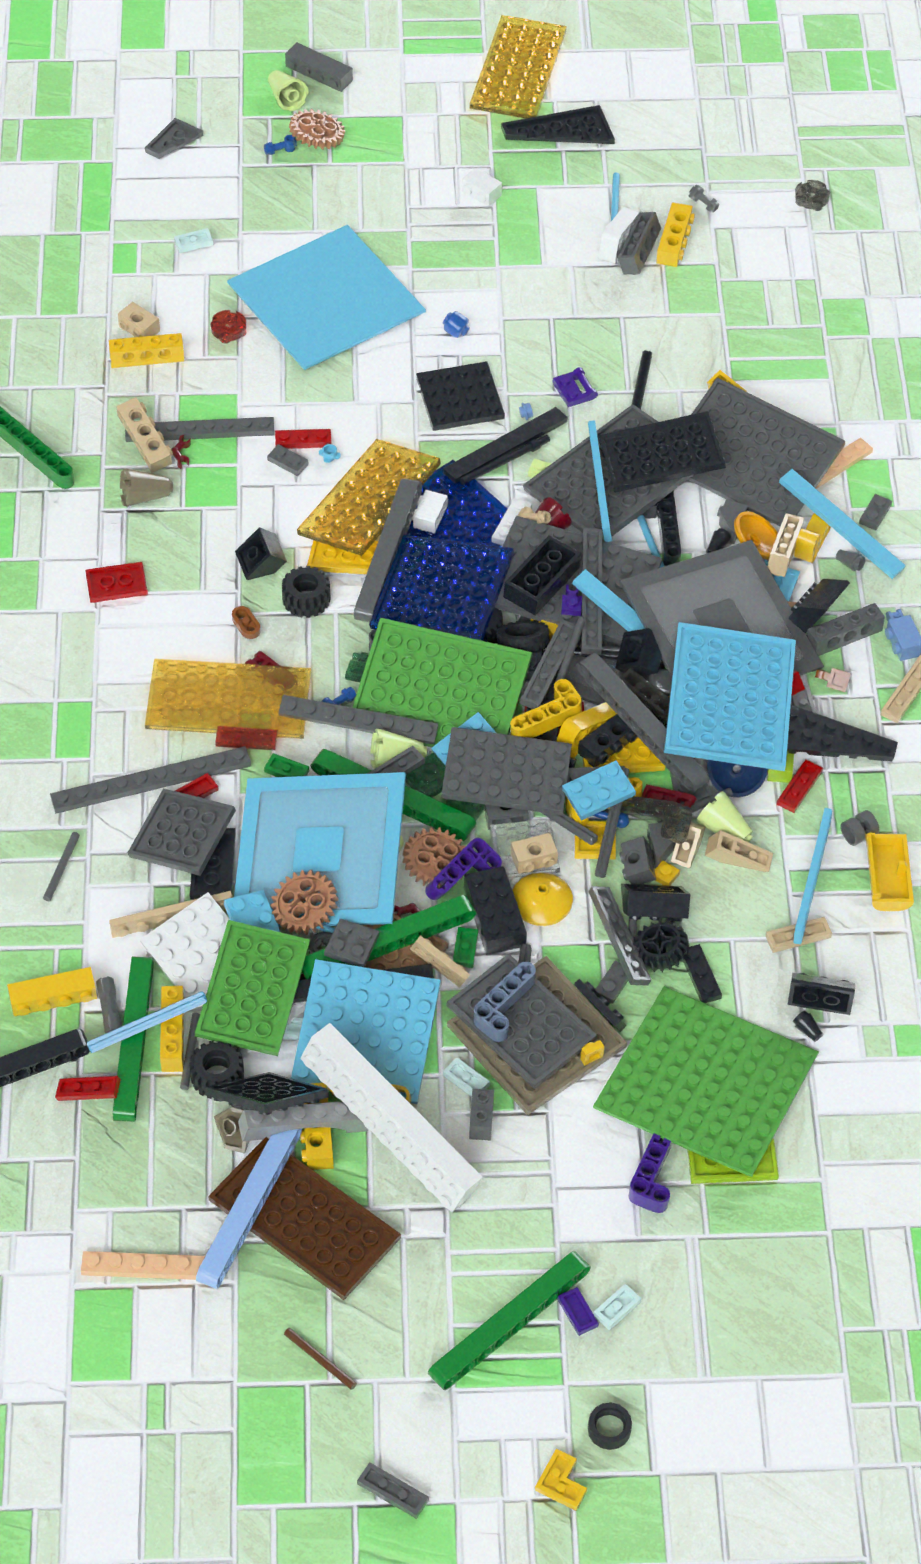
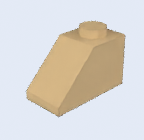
M690 821L683 822L670 862L690 868L701 845L706 827Z

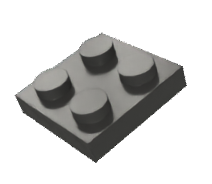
M340 919L324 951V956L354 966L365 967L378 940L379 931Z

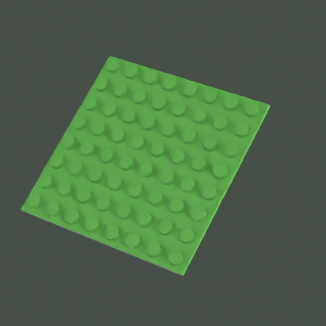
M664 986L598 1096L593 1108L646 1132L655 1133L661 1136L660 1138H666L676 1145L752 1177L817 1058L819 1051Z

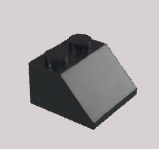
M261 527L235 550L247 580L274 574L287 562L276 534Z
M646 628L624 632L615 667L616 670L631 677L658 674L662 654L652 629Z

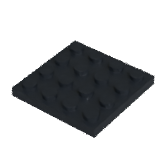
M487 361L416 373V380L433 431L505 419V413Z
M267 1072L206 1086L205 1095L214 1098V1101H226L231 1106H243L244 1110H256L261 1115H269L275 1110L286 1111L288 1107H302L304 1103H318L320 1099L329 1098V1089Z

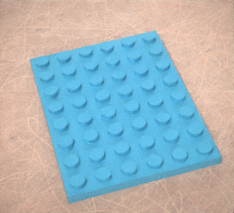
M679 622L664 753L784 771L786 767L796 640Z

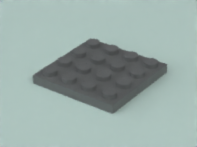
M163 788L127 853L130 858L201 876L236 812L235 807Z

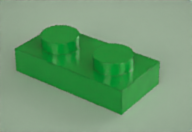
M273 753L264 767V773L275 777L307 776L309 766Z
M458 927L453 961L456 964L466 968L474 967L478 929Z

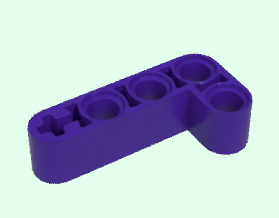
M473 839L426 886V895L431 900L440 899L472 866L478 872L501 867V857L483 839ZM439 883L442 885L440 889L436 887Z
M653 1133L631 1180L628 1198L631 1203L655 1213H663L668 1208L670 1191L665 1186L655 1182L669 1154L672 1142L664 1138L661 1144L659 1142L663 1138ZM655 1198H661L663 1201L656 1200Z

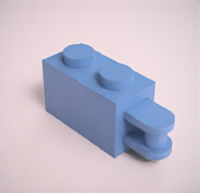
M897 609L893 613L890 611L886 612L888 624L887 628H885V635L892 643L894 654H897L900 661L919 657L921 654V636L911 615L904 616L901 609Z

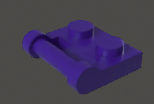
M581 367L576 368L573 372L553 378V384L568 408L594 400L598 396L596 389L592 388ZM579 379L586 393L582 394L574 380Z

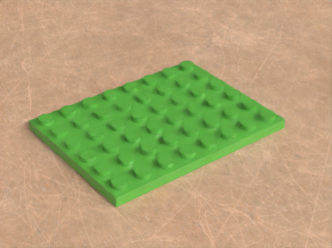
M380 618L352 708L437 723L439 728L435 745L451 733L452 727L458 728L477 712L481 714L496 733L509 735L510 722L515 716L533 655L532 652ZM423 743L426 747L432 748L433 746H435L432 744Z

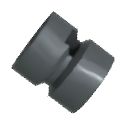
M865 810L857 814L855 818L842 822L841 832L850 845L856 846L865 840V834L869 832L878 834L879 824L875 816L870 811Z

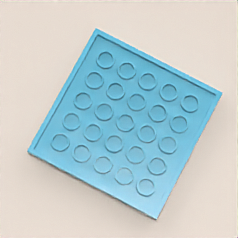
M315 959L291 1078L309 1084L322 1083L318 1076L310 1068L306 1067L300 1058L311 1037L331 1023L390 1084L406 1087L411 1095V1103L418 1104L441 980ZM399 1092L406 1099V1093Z

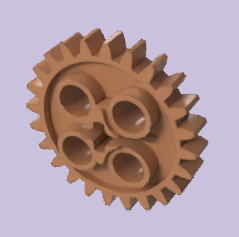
M304 109V112L299 110L298 114L294 113V116L291 117L289 132L292 133V137H296L297 141L302 140L301 144L307 143L308 147L313 145L315 149L318 146L322 150H324V147L330 149L332 146L335 148L336 144L340 145L343 142L345 134L342 122L337 121L338 118H332V114L326 115V111L320 113V110H317V112H314L313 109H310V112Z
M430 827L429 832L424 828L421 834L416 831L414 837H409L403 850L402 856L404 858L402 862L406 864L405 870H411L409 876L416 875L415 882L423 880V886H425L441 872L440 869H443L466 846H460L462 839L455 840L456 834L449 836V830L441 833L440 827L437 832H434L432 827Z
M301 870L300 876L293 872L292 879L286 876V883L279 882L282 887L281 889H274L277 896L271 897L275 902L271 904L274 910L272 914H274L276 922L284 930L287 928L289 933L295 930L297 935H300L303 930L308 935L309 929L316 933V927L319 926L323 929L322 923L324 921L330 923L328 916H335L332 909L338 908L335 903L339 900L336 895L337 890L333 887L332 881H329L326 875L322 876L319 871L314 875L313 871L309 870L306 875Z

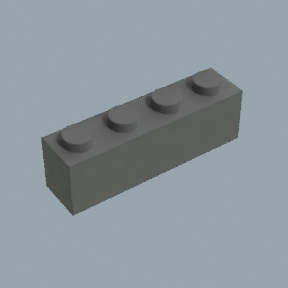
M298 42L285 53L286 67L342 92L353 81L352 67Z

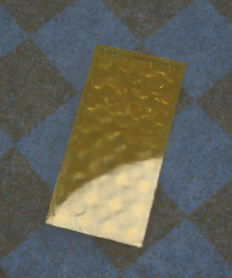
M501 15L470 101V109L520 118L538 116L566 34L567 26Z
M376 439L297 528V535L362 556L382 533L401 479L421 481L423 485L441 465L440 458Z
M154 659L145 729L304 739L306 721L279 716L278 712L283 695L308 699L311 668Z

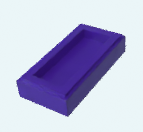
M578 1287L557 1297L578 1336L598 1327L599 1323Z

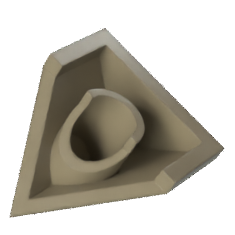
M232 1106L214 1116L222 1138L224 1149L245 1154L250 1141H242L238 1124L244 1109Z

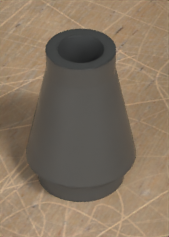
M840 549L836 554V560L853 571H860L864 567L865 557L861 553Z

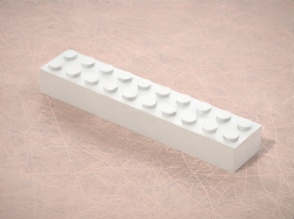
M331 1023L314 1034L300 1058L305 1066L310 1068L318 1076L319 1080L333 1091L334 1095L364 1123L367 1129L371 1130L379 1138L383 1145H386L394 1153L395 1157L425 1185L428 1191L432 1192L440 1200L444 1207L453 1212L467 1201L483 1177Z

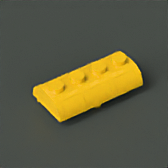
M871 832L865 834L873 907L879 911H903L909 909L914 903L906 834H875Z

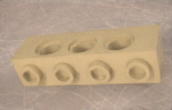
M135 397L116 406L117 416L151 473L172 464L171 456H173L170 447L168 445L165 446L163 443L164 438L161 432H157L154 428V420L151 416H147V410L143 402L139 403Z
M785 514L769 557L767 567L771 574L785 577L795 551L798 534L803 526V517Z

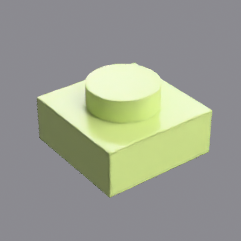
M534 459L528 470V477L533 478L552 463Z

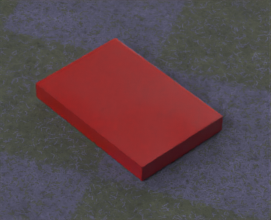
M143 562L85 569L90 603L148 595Z

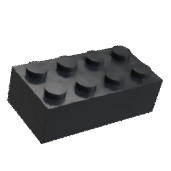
M548 535L505 581L503 597L536 616L579 569L581 553Z
M504 866L465 874L464 891L476 911L474 921L486 955L520 948L521 944H526L527 931Z

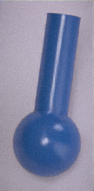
M601 811L592 816L607 820L609 812ZM620 812L617 828H625L629 824V817L626 813Z

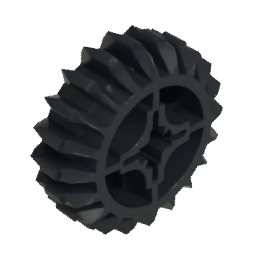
M659 920L657 924L651 922L649 927L644 925L643 931L638 930L633 943L637 947L634 951L639 952L638 957L642 958L646 969L652 968L653 972L660 969L662 973L666 968L671 971L672 966L679 967V962H684L685 956L688 955L690 946L688 936L682 926L678 927L676 922L670 924L668 920L665 923Z

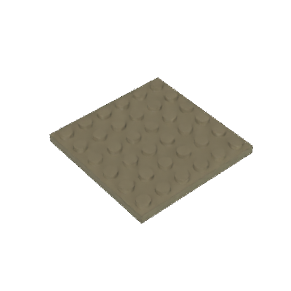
M547 956L533 964L536 968L535 978L597 1035V1039L594 1042L601 1040L604 1045L602 1058L584 1066L580 1060V1052L536 1089H533L458 1016L447 1022V1027L526 1115L538 1109L627 1047V1042Z

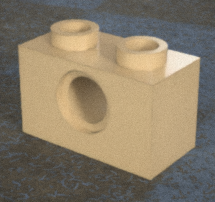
M131 302L118 313L119 327L134 337L154 336L160 332L159 318L134 302Z
M550 833L511 842V857L518 874L557 864L558 851Z

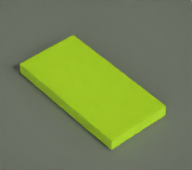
M774 1138L752 1177L687 1149L691 1184L773 1181L779 1178Z

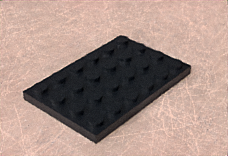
M709 411L599 435V441L615 493L726 468Z

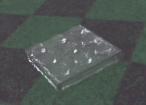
M550 818L490 825L493 850L501 857V866H504L508 879L525 877L529 874L540 872L560 873L559 860H557V864L551 867H543L531 872L518 874L511 857V842L550 833L555 843Z

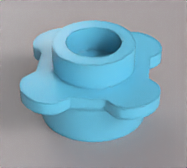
M327 444L319 450V455L324 458L326 463L341 457V454L337 452L336 446L332 444Z

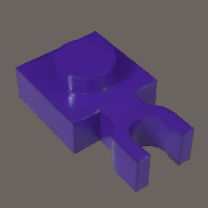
M566 585V595H562L561 615L581 616L582 596H578L579 589L576 588L575 591L569 590V585Z

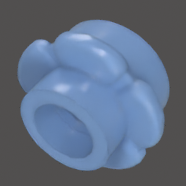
M522 403V407H519L521 418L525 417L528 420V418L533 417L530 403Z

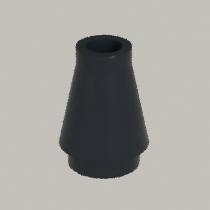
M722 528L714 531L706 553L723 549L730 542L731 535L729 532Z
M805 1010L793 1020L795 1028L814 1042L824 1035L811 1013H807Z

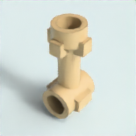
M529 507L522 508L517 515L537 521L538 524H548L551 520L549 512L538 511L534 513Z

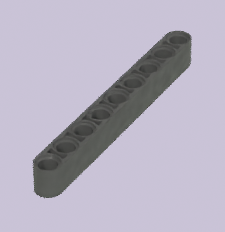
M402 478L399 483L354 608L355 620L373 623L376 621L421 495V481Z
M592 653L577 664V669L584 679L689 792L694 793L709 782L707 772L693 757L664 753L666 728L598 654Z

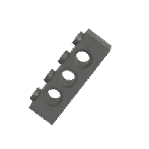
M639 212L618 256V261L624 275L641 273L661 230L656 212Z
M876 603L809 628L807 630V637L817 655L820 656L881 632L885 616Z

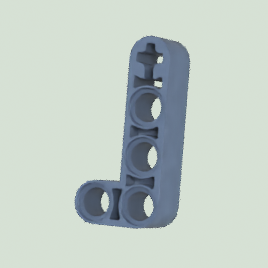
M520 963L474 1007V1025L496 1042L504 1041L508 1037L509 1020L503 1014L534 985L536 968L532 963Z

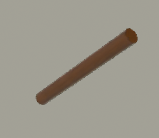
M290 1327L286 1329L284 1335L349 1389L355 1388L357 1382Z

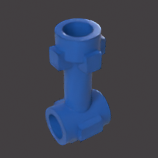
M287 135L283 142L275 144L272 142L264 144L265 154L272 155L275 154V151L281 149L293 152L295 146H297V141L292 135Z
M352 687L344 688L341 690L342 694L334 700L326 697L321 702L340 705L345 701L352 702L356 697V692Z

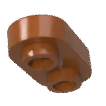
M238 606L232 610V621L242 636L247 639L257 638L261 632L260 624L250 609L245 606Z

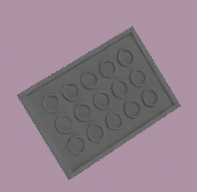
M452 727L441 798L563 815L565 793L562 790V785L567 783L572 744Z
M507 954L448 1000L447 1007L533 1089H536L577 1056L587 1043L594 1042L597 1039V1035L536 978L534 985L503 1014L509 1020V1031L506 1040L496 1042L479 1030L473 1023L475 1005L520 964L510 954Z

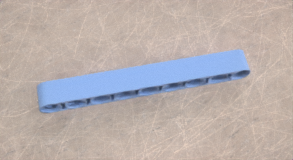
M302 1128L271 1135L201 1263L196 1275V1281L215 1289L220 1287L300 1138Z

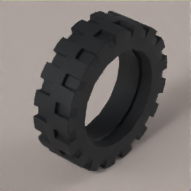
M535 620L510 622L507 625H502L496 631L498 645L528 652L537 651L539 648L543 649L550 642L548 625Z

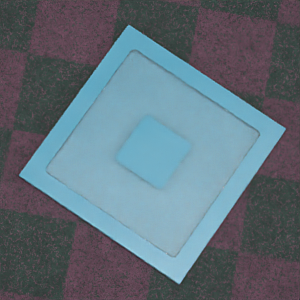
M406 773L247 778L234 897L264 890L271 907V904L275 903L271 897L277 896L274 889L282 888L279 882L286 883V876L292 879L293 872L300 876L301 870L306 875L309 870H312L314 875L319 871L322 876L326 875L328 880L332 881L339 899L335 902L338 908L332 909L335 916H328L330 923L324 921L322 923L323 926H337L340 919L359 925L393 924Z

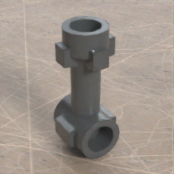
M697 184L695 187L693 186L688 196L696 202L699 199L707 205L706 209L708 211L715 212L720 205L717 202L718 200L715 198L711 200L704 195L703 192L705 190Z

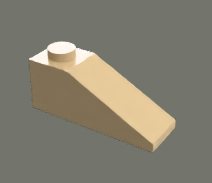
M720 830L709 837L705 856L724 864L769 872L773 853Z

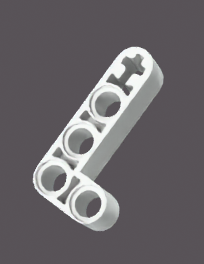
M624 207L619 211L603 232L598 259L617 264L622 244L627 239L639 214L638 211Z

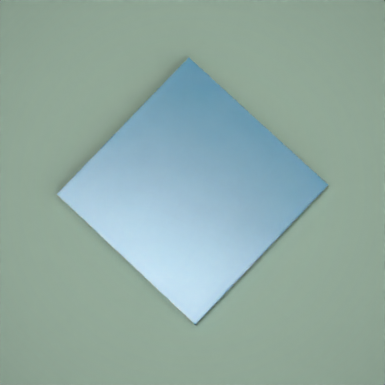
M348 225L227 280L230 287L304 370L426 312V309Z

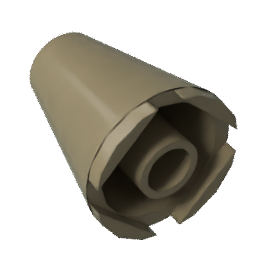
M123 469L120 474V489L123 492V495H120L122 505L132 506L167 497L170 492H173V482L169 481L168 477L132 469Z

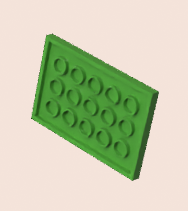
M228 920L206 993L207 1003L203 1004L195 1037L216 1042L221 1041L224 1044L230 1043L232 1046L278 1057L310 945V939Z

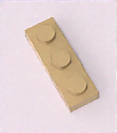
M825 917L807 921L801 945L793 943L796 924L768 931L765 937L772 952L775 953L831 938L832 932Z
M422 936L410 948V950L428 964H431L433 968L459 988L470 976L463 966L456 964L445 952L438 950L430 940Z

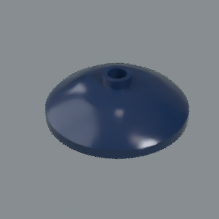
M708 760L707 773L712 785L719 792L730 787L733 795L730 797L735 798L745 797L756 792L764 783L768 771L766 768ZM739 766L741 771L736 773L733 771V767Z

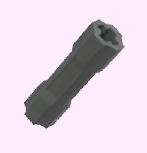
M109 976L99 978L96 981L105 1034L122 1026L114 978Z

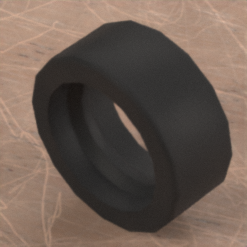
M612 1402L602 1403L590 1413L588 1433L594 1444L600 1448L612 1450L620 1448L629 1440L632 1420L628 1411L620 1404ZM607 1415L615 1416L623 1422V1431L614 1437L604 1436L597 1430L596 1424L598 1419Z

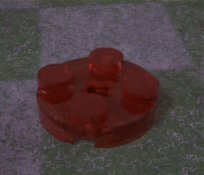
M223 310L212 317L210 324L211 332L222 343H229L246 335V318L240 312L230 313V310Z

